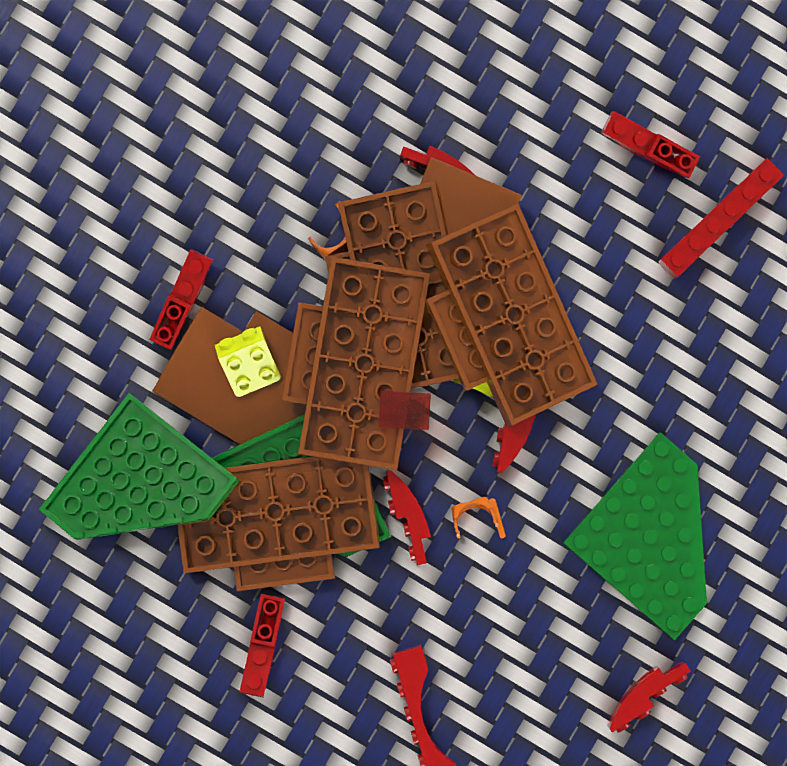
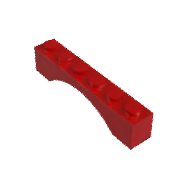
M766 158L668 251L658 263L673 279H676L784 176L783 173Z
M422 645L393 652L394 659H390L393 673H398L401 680L400 683H397L400 697H405L408 706L404 707L407 721L412 720L415 730L411 731L414 745H420L422 754L418 755L420 766H457L456 762L448 758L435 745L423 722L421 692L428 672V666Z

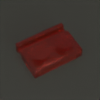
M380 391L378 427L429 430L431 394Z

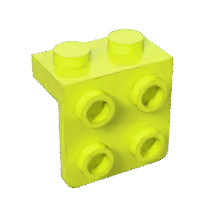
M260 326L255 329H247L242 334L233 338H225L215 345L218 359L236 396L241 397L280 380L279 370L270 353Z

